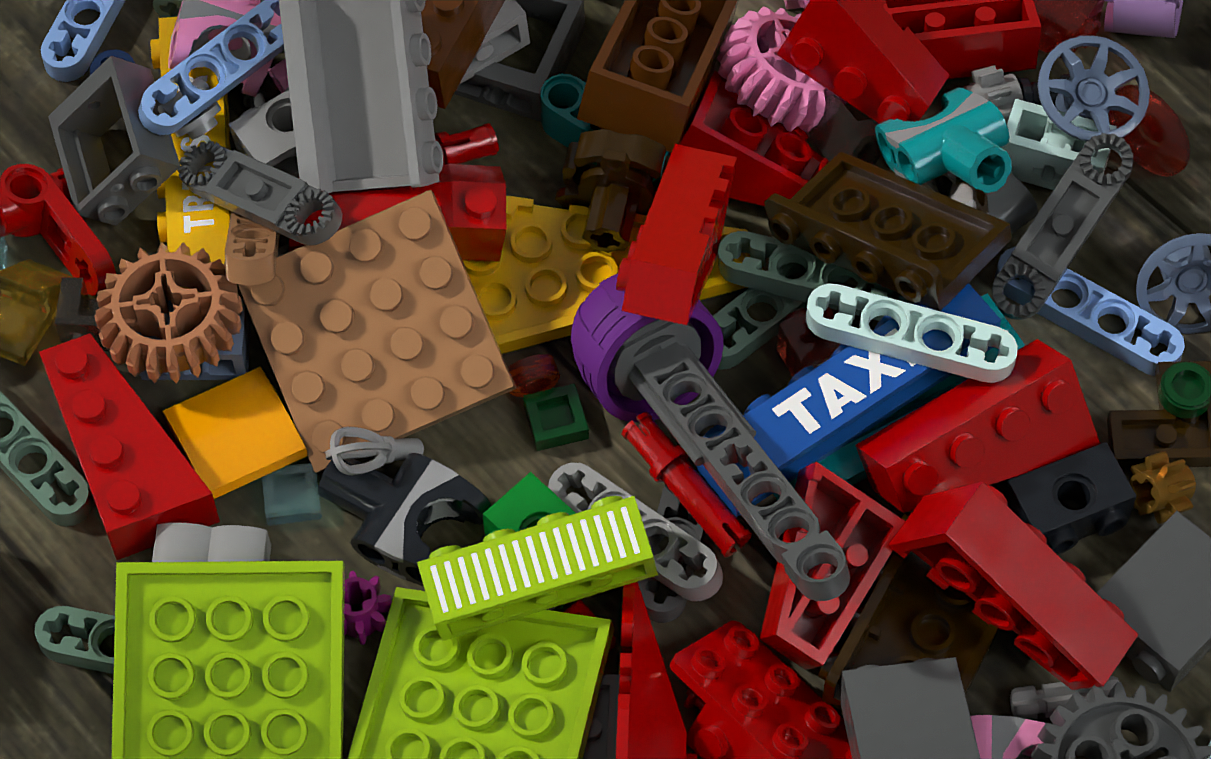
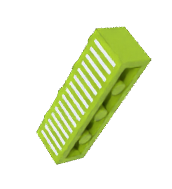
M621 496L605 497L593 503L589 510L572 515L565 512L553 513L541 518L536 526L517 532L513 529L498 530L485 536L481 543L465 548L457 545L442 547L433 551L429 555V559L417 562L433 621L442 641L658 575L635 496L625 499Z

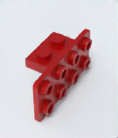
M729 621L676 653L671 660V670L705 702L704 707L687 732L686 742L702 759H852L844 719L832 706L822 701V698L802 681L793 669L785 665L742 623Z

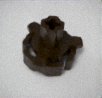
M606 129L582 132L578 142L569 143L562 170L563 182L566 187L557 190L555 199L567 210H569V205L589 207L582 238L588 241L593 249L607 253L626 250L635 214H648L670 156L665 157L667 148L663 144L643 135L622 134ZM597 162V165L591 167L588 163Z

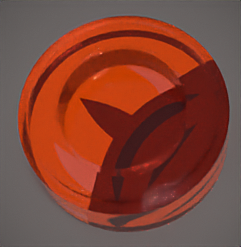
M548 354L529 356L516 361L508 367L517 388L509 393L516 397L548 390L560 379L555 359L552 355Z

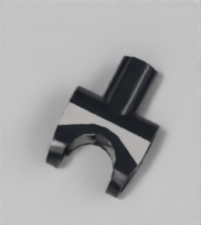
M410 453L393 478L377 470L358 475H346L340 472L333 460H331L324 470L318 485L319 496L364 519L350 542L353 549L360 556L396 577L421 586L424 585L417 562L429 559L431 554V548L421 540L423 533L432 524L441 520H456L463 523L467 520L474 524H484L483 513L492 506L487 497L473 484L452 469L419 453ZM343 459L346 464L351 466L364 464L356 459Z

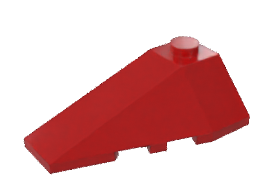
M638 581L624 585L616 759H697V754L686 753L687 732Z

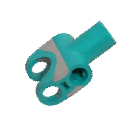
M956 88L943 94L941 97L943 111L936 116L920 121L889 119L875 126L876 139L888 166L896 175L919 185L947 172H951L975 189H979L984 193H990L1004 186L1007 177L1012 171L1010 155L1001 148L1007 145L1010 139L1009 130L1002 113L989 100L964 88Z

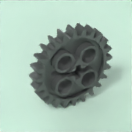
M1116 682L1110 690L1108 698L1101 687L1094 685L1087 694V700L1076 692L1066 703L1067 708L1059 705L1050 716L1052 724L1045 723L1037 737L1043 743L1036 746L1031 754V758L1075 759V756H1083L1087 759H1145V757L1155 751L1161 750L1165 753V756L1158 759H1208L1211 756V746H1197L1195 743L1196 738L1203 731L1201 725L1186 729L1181 724L1187 713L1185 708L1177 710L1172 715L1165 711L1167 695L1162 694L1152 704L1146 700L1145 686L1140 685L1132 697H1127L1122 683ZM1121 730H1128L1134 733L1139 738L1141 746L1128 743L1124 739Z

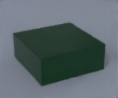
M575 383L523 395L524 409L537 451L589 439V429Z

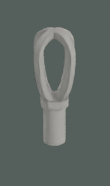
M343 427L337 429L332 434L330 449L325 451L327 460H333L335 466L343 474L358 475L373 471L384 463H392L394 460H405L410 453L423 455L424 446L418 438L394 439L391 436H380L364 428ZM343 437H358L371 441L340 446V440ZM375 457L374 460L365 464L352 466L343 461V459Z

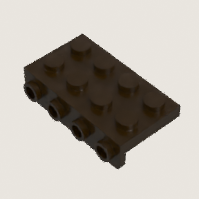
M842 151L791 199L773 193L764 202L771 236L781 243L798 247L815 255L825 263H833L857 274L866 282L877 283L901 294L910 302H918L937 311H941L1012 239L1010 223Z
M905 512L901 519L906 521L911 513ZM894 551L891 559L886 561L872 584L871 588L874 590L866 605L860 604L844 632L850 635L841 650L834 647L825 664L820 669L818 677L825 680L822 701L842 711V671L854 670L865 665L887 666L912 663L922 658L937 660L956 657L966 695L1000 628L992 624L988 625L972 612L976 601L966 593L951 585L944 590L926 575L932 567L915 553L910 551L903 558Z

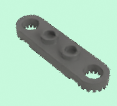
M1101 133V135L1091 137L1084 144V147L1072 165L1069 166L1001 271L996 275L997 277L992 287V297L994 303L1004 316L1010 319L1023 320L1034 316L1040 311L1129 178L1133 168V153L1130 145L1122 137L1120 138L1113 133ZM1103 148L1115 150L1122 159V164L1118 171L1113 172L1111 175H1104L1094 170L1093 165H1091V157L1096 151ZM1013 279H1025L1033 285L1035 293L1029 303L1023 306H1016L1006 300L1003 290L1006 284Z
M208 141V144L200 142L198 148L196 145L192 146L193 151L190 153L186 151L184 153L186 158H181L179 161L181 165L177 170L180 173L179 178L192 193L301 244L311 246L327 241L337 232L342 223L343 214L340 206L325 190L323 192L321 189L314 188L297 177L236 150L231 151L220 146L217 142L215 144L213 141ZM216 161L213 163L215 168H210V174L206 171L204 172L205 177L202 174H199L197 177L199 170L204 165ZM325 210L321 213L324 217H318L319 223L313 221L314 226H311L310 223L307 226L304 225L308 216L313 212Z

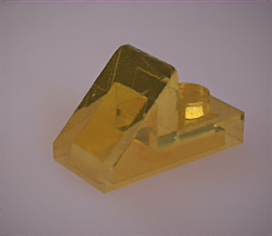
M30 259L0 270L1 357L23 366L27 364L75 285L76 281L73 276Z

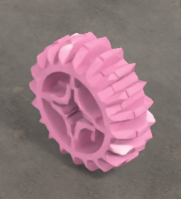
M763 6L758 13L749 10L744 17L738 18L735 25H731L724 37L725 40L720 46V53L717 59L721 63L718 74L727 80L725 89L729 92L737 93V104L749 106L753 110V117L758 114L766 117L771 127L779 122L789 132L797 126L805 132H809L814 126L823 128L827 122L834 118L836 113L839 114L847 102L776 55L801 14L799 13L793 17L789 16L783 8L778 9L774 13L769 8Z

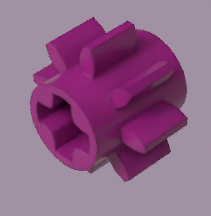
M350 571L349 578L345 580L344 636L347 634L358 638L361 645L365 644L366 637L376 630L379 632L384 631L386 621L380 613L389 612L392 603L391 595H379L381 585L378 576H374L368 581L357 577L354 571ZM362 604L363 610L353 612L352 606Z

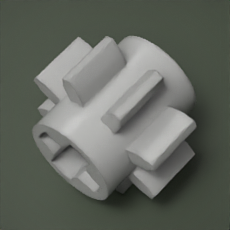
M995 65L972 71L974 82L962 88L979 94L992 102L1002 113L1007 124L1015 99L1023 100L1022 90L1014 74L1004 75L1003 70H997Z

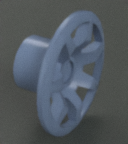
M1078 36L1057 45L1042 63L1037 85L1042 107L1049 119L1069 136L1085 142L1089 141L1093 136L1101 135V133H1113L1121 138L1133 131L1145 116L1150 95L1145 71L1133 54L1117 42L1098 36ZM1080 46L1098 47L1090 69H1084L1082 61L1071 49ZM1108 51L1121 57L1130 69L1117 72L1108 77L1104 73ZM1061 56L1069 70L1070 78L1068 80H1049L1052 65ZM1136 78L1139 89L1138 105L1124 96L1116 95L1115 90ZM1050 91L1058 93L1055 105L1052 102ZM1110 110L1132 115V118L1125 125L1110 130L1108 117ZM1059 111L1066 112L1064 117L1059 113ZM1078 116L1094 120L1098 132L1081 129L1071 122Z
M1196 233L1172 239L1160 246L1149 256L1138 274L1136 297L1140 309L1169 323L1179 330L1180 333L1191 334L1211 331V303L1208 298L1211 295V253L1208 246H1211V234ZM1158 266L1164 282L1147 290L1148 280L1153 270ZM1172 295L1174 297L1167 318L1164 319L1153 311L1149 302L1166 300ZM1189 303H1195L1206 320L1190 325L1178 323L1185 315Z

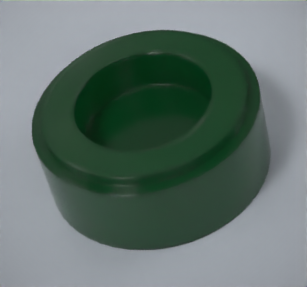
M1179 362L1170 366L1164 372L1158 388V397L1161 405L1170 414L1180 418H1195L1202 415L1211 405V374L1204 367L1193 362Z

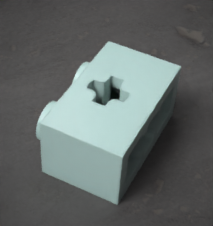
M1015 99L1007 123L1010 136L1009 143L1001 148L1009 153L1012 160L1011 173L1018 180L1054 190L1086 142L1071 137L1060 130L1049 119L1041 105ZM1059 111V113L1064 117L1066 112ZM1078 116L1071 122L1081 129L1098 132L1094 120ZM1109 125L1110 130L1117 128V126ZM1109 148L1100 149L1091 157V165H1093V169L1097 170L1098 173L1104 174L1111 150Z

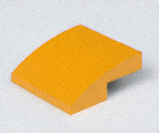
M261 367L163 410L167 424L185 453L188 462L212 492L214 499L308 456L306 447Z

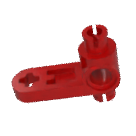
M17 164L7 168L0 177V237L9 234L18 237H31L41 234L87 294L94 296L98 294V291L106 290V273L116 274L113 261L106 248L70 203L71 196L66 178H64L63 167L50 174L43 168L32 164Z

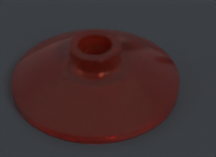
M1125 85L1115 92L1116 95L1124 96L1138 105V85ZM1149 90V104L1145 116L1133 131L1122 138L1130 145L1133 160L1141 167L1159 176H1174L1185 169L1189 162L1190 144L1188 136L1173 109L1161 97ZM1109 111L1110 123L1113 126H1117V128L1125 125L1132 118V115L1120 111Z

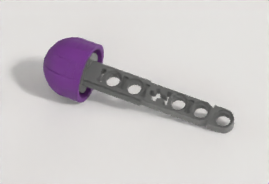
M618 274L600 282L599 286L588 295L576 312L571 330V343L574 358L582 378L602 406L612 416L630 422L633 420V422H639L636 416L643 412H648L653 420L661 419L696 466L703 464L776 561L784 564L786 574L804 596L815 601H828L840 596L845 592L850 583L848 564L842 548L827 530L821 532L818 518L754 439L756 435L754 428L713 378L721 362L724 343L721 328L715 318L700 300H698L687 325L622 311L625 292L616 290ZM700 394V397L695 402L688 404ZM722 425L726 427V430L717 437L704 438L699 436V433L708 426ZM739 462L743 467L748 466L750 476L744 479L743 472L735 463ZM766 492L780 495L777 502L767 507H758L751 504L755 497ZM800 527L809 531L803 539L797 542L787 543L778 539L784 531L790 528ZM828 563L837 567L835 573L824 579H813L807 576L808 571L819 564Z

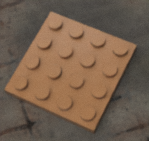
M428 190L342 228L321 244L304 245L277 257L275 277L267 283L259 285L238 284L297 431L306 447L313 470L318 475L323 474L331 461L326 459L325 451L330 449L331 436L337 429L358 427L373 431L380 436H391L394 439L405 438L517 389L432 190ZM343 437L340 440V446L371 441L358 437Z

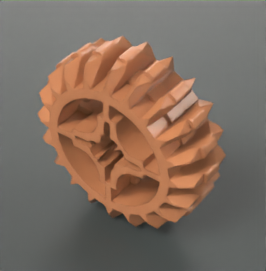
M161 242L157 254L148 256V253L140 247L137 254L138 261L132 263L121 258L119 264L121 274L106 273L105 284L107 289L98 291L96 300L99 309L95 310V321L98 329H100L99 337L103 347L110 350L112 360L118 366L126 363L128 371L134 377L146 370L148 378L154 383L157 382L162 373H169L171 380L177 384L181 371L190 369V372L199 378L201 363L207 362L218 367V362L220 361L218 350L232 352V346L234 345L232 335L240 334L242 324L239 315L242 314L243 305L241 297L237 295V284L227 280L225 265L220 259L211 262L210 256L204 248L191 256L190 249L184 242H182L176 252H169L168 247ZM179 286L188 287L192 289H184ZM170 300L172 302L174 311L169 312L168 302ZM168 312L170 315L169 325H167L164 314ZM144 336H156L161 340L151 339Z

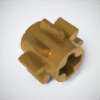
M1166 451L1145 457V462L1131 466L1130 470L1134 476L1131 477L1129 483L1137 496L1134 507L1138 510L1140 516L1154 512L1157 523L1161 524L1166 522L1176 511L1181 513L1193 508L1190 499L1195 493L1196 482L1192 471L1185 465L1186 461L1184 459L1169 463V457Z

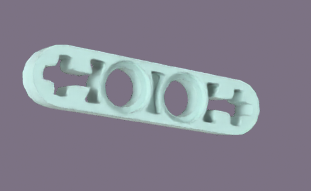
M828 283L821 285L813 290L808 298L806 311L808 328L816 336L829 341L989 383L1003 381L1011 374L1015 366L1018 350L1015 338L1007 330L997 326L839 284ZM829 304L839 306L838 313L835 314L833 319L823 317L824 311L828 308ZM856 309L862 311L859 328L852 327ZM877 316H889L898 323L900 329L894 335L880 336L870 329L869 322ZM942 330L949 334L953 344L946 350L936 351L928 348L924 344L922 337L928 331ZM963 338L970 339L966 357L960 356ZM988 346L999 349L995 363L984 360Z

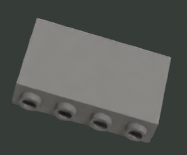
M279 0L299 179L307 182L308 185L314 188L321 189L323 192L325 190L328 193L411 186L414 188L440 182L439 173L443 167V153L439 142L435 141L433 119H435L437 114V98L434 90L429 87L427 65L431 61V44L428 36L423 33L421 11L424 10L426 0Z

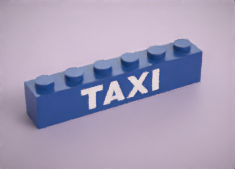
M969 283L941 310L944 313L1000 327L1001 319ZM914 303V305L929 308L921 303ZM884 316L877 323L873 332L880 336H891L898 332L900 327L893 318ZM942 330L928 331L922 337L924 344L936 351L946 350L953 344L949 334ZM963 338L960 356L966 357L970 339ZM841 344L833 352L829 360L816 368L814 366L803 368L793 376L788 386L772 397L769 394H765L757 398L747 407L743 416L756 431L754 439L788 482H791L797 478L800 469L816 461L819 463L951 376L952 373ZM716 425L703 437H717L726 430V427ZM739 462L735 463L743 472L744 479L750 476L748 466L743 467ZM703 464L697 466V470L736 518L740 516L739 511ZM773 492L758 495L751 504H758L773 494Z

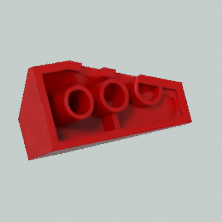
M714 71L679 145L737 157L729 198L765 206V200L773 193L791 199L834 157L823 158L814 151L806 142L809 135L798 126L789 132L779 122L771 127L768 119L760 114L753 117V110L747 105L737 104V93L727 91L725 89L727 80Z
M446 164L443 165L439 173L440 182L424 187L400 186L337 191L328 194L333 197L342 210V223L338 229L340 230L428 190H432L462 260L500 262L507 230L506 182L501 167ZM325 210L313 212L308 216L304 225L307 226L310 223L311 226H314L313 221L319 223L318 217H324L321 213ZM289 238L288 251L304 246V244Z

